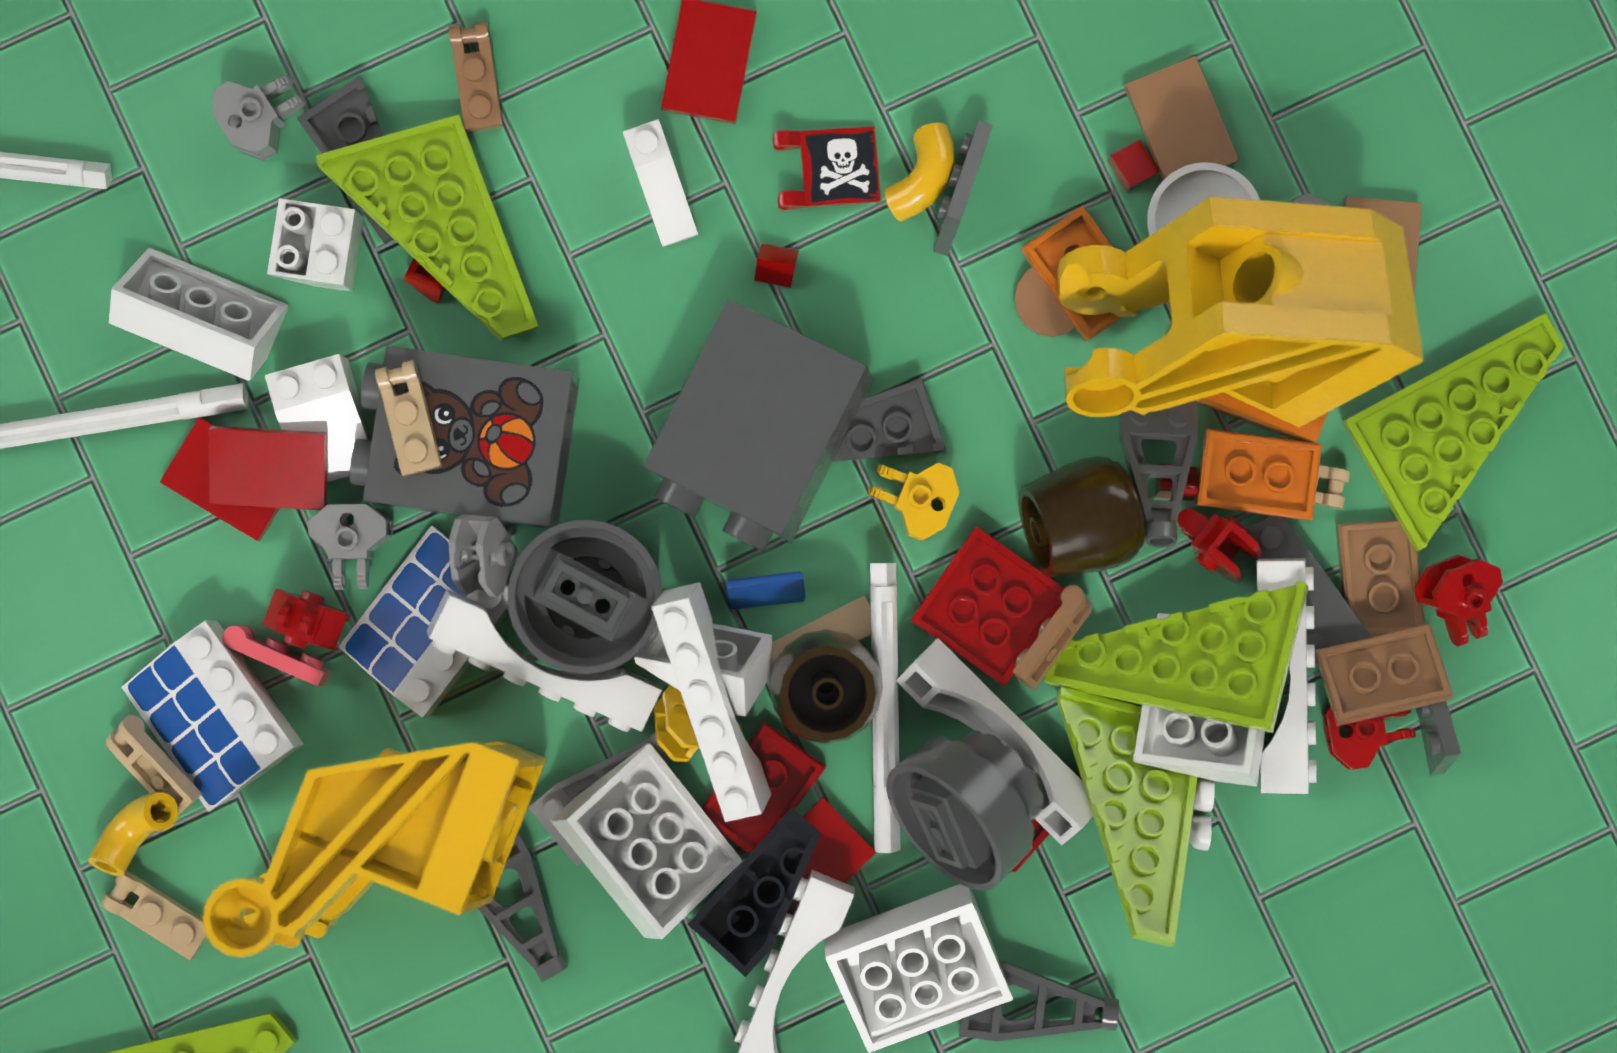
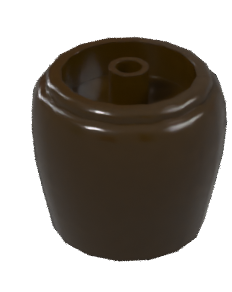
M1102 456L1083 458L1023 486L1019 491L1018 506L1024 536L1038 568L1048 577L1099 572L1115 568L1130 562L1144 545L1145 522L1141 503L1129 474L1117 461Z
M825 629L804 633L785 646L773 664L769 689L773 708L787 729L804 740L830 744L849 740L868 726L879 709L883 685L879 665L866 645L847 633ZM824 682L832 683L831 688L828 690L820 689L819 685Z

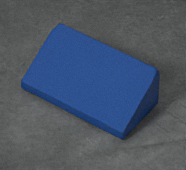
M801 571L729 579L726 582L729 605L734 610L802 602L805 600L804 580Z

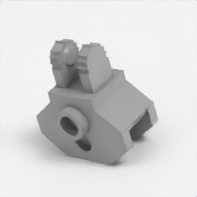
M290 75L281 76L263 88H260L258 85L248 88L227 81L214 90L212 114L232 146L238 148L242 154L266 161L278 153L280 129L286 126L284 120L306 106V100L302 95L293 96L277 107L272 103L273 99L293 86L294 82Z
M326 505L308 520V536L328 551V559H332L333 587L335 590H344L347 581L346 559H357V586L359 590L368 589L370 583V559H374V551L393 536V521L373 505ZM350 515H353L354 523L349 526L347 520Z
M461 515L455 518L448 546L451 578L462 594H470L475 590H485L489 597H497L504 592L509 571L514 567V559L518 557V549L512 544L511 536L516 534L515 524L510 522L501 523L497 517Z

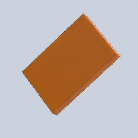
M1081 206L1023 246L1020 251L1030 265L1035 268L1072 320L1077 331L1087 342L1122 317L1111 312L1098 315L1076 313L1064 307L1059 299L1057 267L1059 261L1067 253L1090 245L1113 247L1085 207Z
M1206 429L1196 506L1311 521L1313 520L1322 444Z

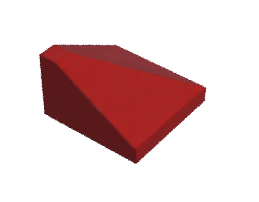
M413 259L404 276V280L429 300L439 304L446 288Z

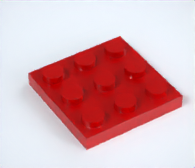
M976 526L910 621L935 639L938 638L952 651L1005 687L1014 674L1013 670L1016 668L1015 663L1020 653L1032 646L1038 637V631L1042 623L1047 618H1052L1062 605L1061 594L1065 588Z

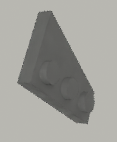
M978 120L974 135L966 132L959 152L960 155L966 156L963 166L958 164L954 166L948 186L955 188L952 198L944 195L937 218L943 219L944 222L934 252L946 256L949 254L993 127L991 124Z
M1446 701L1416 708L1430 776L1445 773L1461 754Z

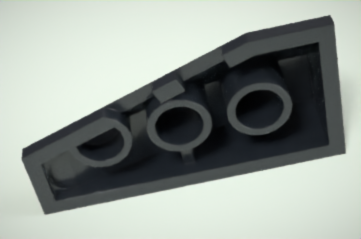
M793 807L788 810L689 919L687 924L745 977L772 948L821 835V832Z

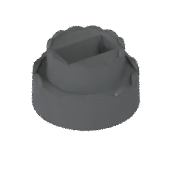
M574 520L561 523L544 531L522 551L513 567L509 580L508 610L518 637L525 647L539 660L551 667L569 673H600L626 663L647 644L657 626L652 605L662 594V584L651 555L631 534L615 525L602 521ZM565 580H571L575 583L576 589L571 595H564L560 590L561 583ZM599 599H607L610 602L611 607L606 614H600L595 609V603Z
M976 730L968 733L959 741H951L941 736L935 737L927 741L892 769L888 774L886 783L887 795L892 811L910 841L938 870L966 887L975 890H989L996 887L1032 849L1034 836L1032 821L1042 812L1041 807L1044 795L1038 788L1035 773L1023 764L1018 752L1009 746L1003 745L1001 740L995 735L982 734Z

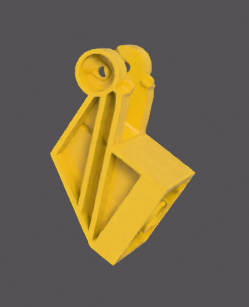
M1208 197L1126 252L1107 245L1080 247L1067 253L1059 261L1057 267L1059 299L1062 305L1070 311L1087 315L1111 312L1119 317H1134L1137 315V311L1141 309L1155 307L1170 302L1172 325L1169 332L1136 354L1116 348L1094 349L1091 358L1083 368H1064L1065 400L1070 409L1081 415L1109 417L1129 410L1145 415L1148 412L1164 410L1224 392L1300 428L1424 361L1404 229L1401 225L1372 209Z
M505 741L490 743L472 742L407 754L386 748L377 759L307 770L268 872L263 873L259 877L250 876L225 882L212 892L205 903L202 918L206 936L215 948L226 955L236 957L254 955L268 950L275 944L293 948L300 944L305 935L314 938L324 937L329 927L336 925L339 917L350 910L375 882L457 915H462L491 903L547 758Z

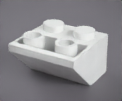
M279 198L267 274L311 286L353 292L364 217L355 209Z

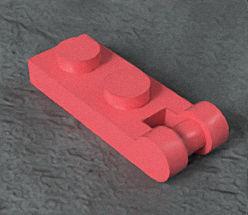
M230 626L223 632V642L227 647L315 686H326L332 671L322 667L324 661L307 653H303L300 658L287 652L289 645L270 637L267 638L266 642L255 638L254 631L248 626Z

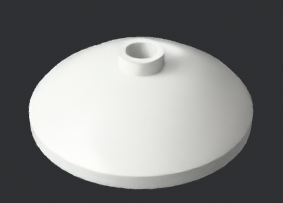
M1205 162L1187 165L1167 176L1156 189L1148 208V233L1151 236L1208 197L1260 200L1252 184L1243 175L1230 167Z

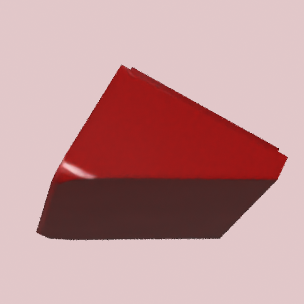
M1140 140L1113 153L1107 159L1126 192L1159 173L1158 168Z

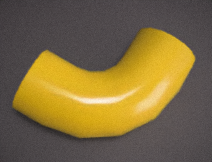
M929 123L916 130L913 135L917 153V162L914 169L901 181L885 188L884 193L887 204L894 217L900 222L921 213L935 203L949 184L955 165L954 143L950 129L944 123Z
M156 792L143 795L129 802L105 827L88 858V862L95 868L110 875L124 876L135 853L146 838L154 832L171 828L177 821L178 805L175 799L170 794Z

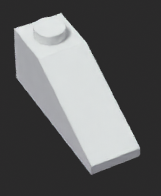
M659 119L623 131L662 247L698 236Z

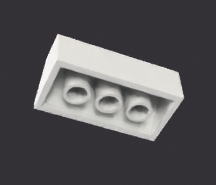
M148 248L112 287L109 324L250 381L268 358L288 311V304Z

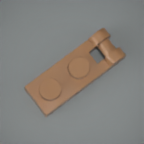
M487 21L475 22V27L461 28V25L449 26V36L466 133L504 127ZM478 42L479 52L466 53V43Z
M1070 585L1063 590L1061 594L1062 605L1052 618L1049 617L1042 623L1035 642L1030 648L1023 650L1016 660V668L1013 670V673L1021 683L1033 691L1092 611L1090 600L1086 597L1083 590L1076 585Z

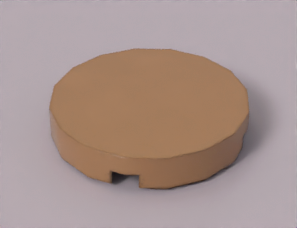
M1032 267L1027 270L1018 282L1014 295L1015 309L1024 326L1037 335L1047 337L1061 336L1074 330L1076 326L1035 268Z

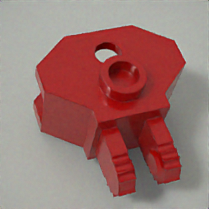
M1186 508L1179 512L1177 523L1185 537L1187 536L1192 541L1191 545L1197 554L1195 560L1210 572L1214 573L1216 570L1228 580L1239 584L1244 577L1239 573V567L1231 561L1240 550L1248 557L1257 560L1262 555L1259 544L1246 532V528L1230 516L1224 519L1214 513L1209 520L1201 513H1196L1195 509Z
M1455 555L1427 566L1415 584L1414 592L1418 603L1435 609L1437 617L1445 619L1451 643L1460 647L1467 644L1469 640L1466 622L1471 635L1476 639L1488 635L1486 613L1492 611L1491 601L1501 587L1503 579L1499 567L1480 559L1472 560L1462 555Z
M275 588L262 625L286 635L284 642L296 647L306 649L309 643L337 651L340 646L338 640L345 622L349 621L351 614L324 604V597L305 590H302L301 595Z
M1329 703L1322 714L1329 754L1347 770L1368 768L1380 746L1389 745L1388 741L1416 737L1415 729L1410 728L1396 729L1395 732L1386 733L1384 717L1392 716L1397 718L1407 716V714L1411 713V709L1344 724L1348 734L1343 738L1339 734L1341 725L1336 726Z

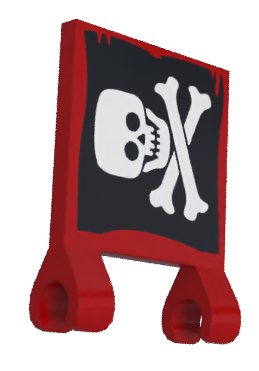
M875 126L808 131L779 130L774 133L772 139L774 150L784 151L800 148L804 191L787 190L780 192L778 196V207L780 210L881 202Z

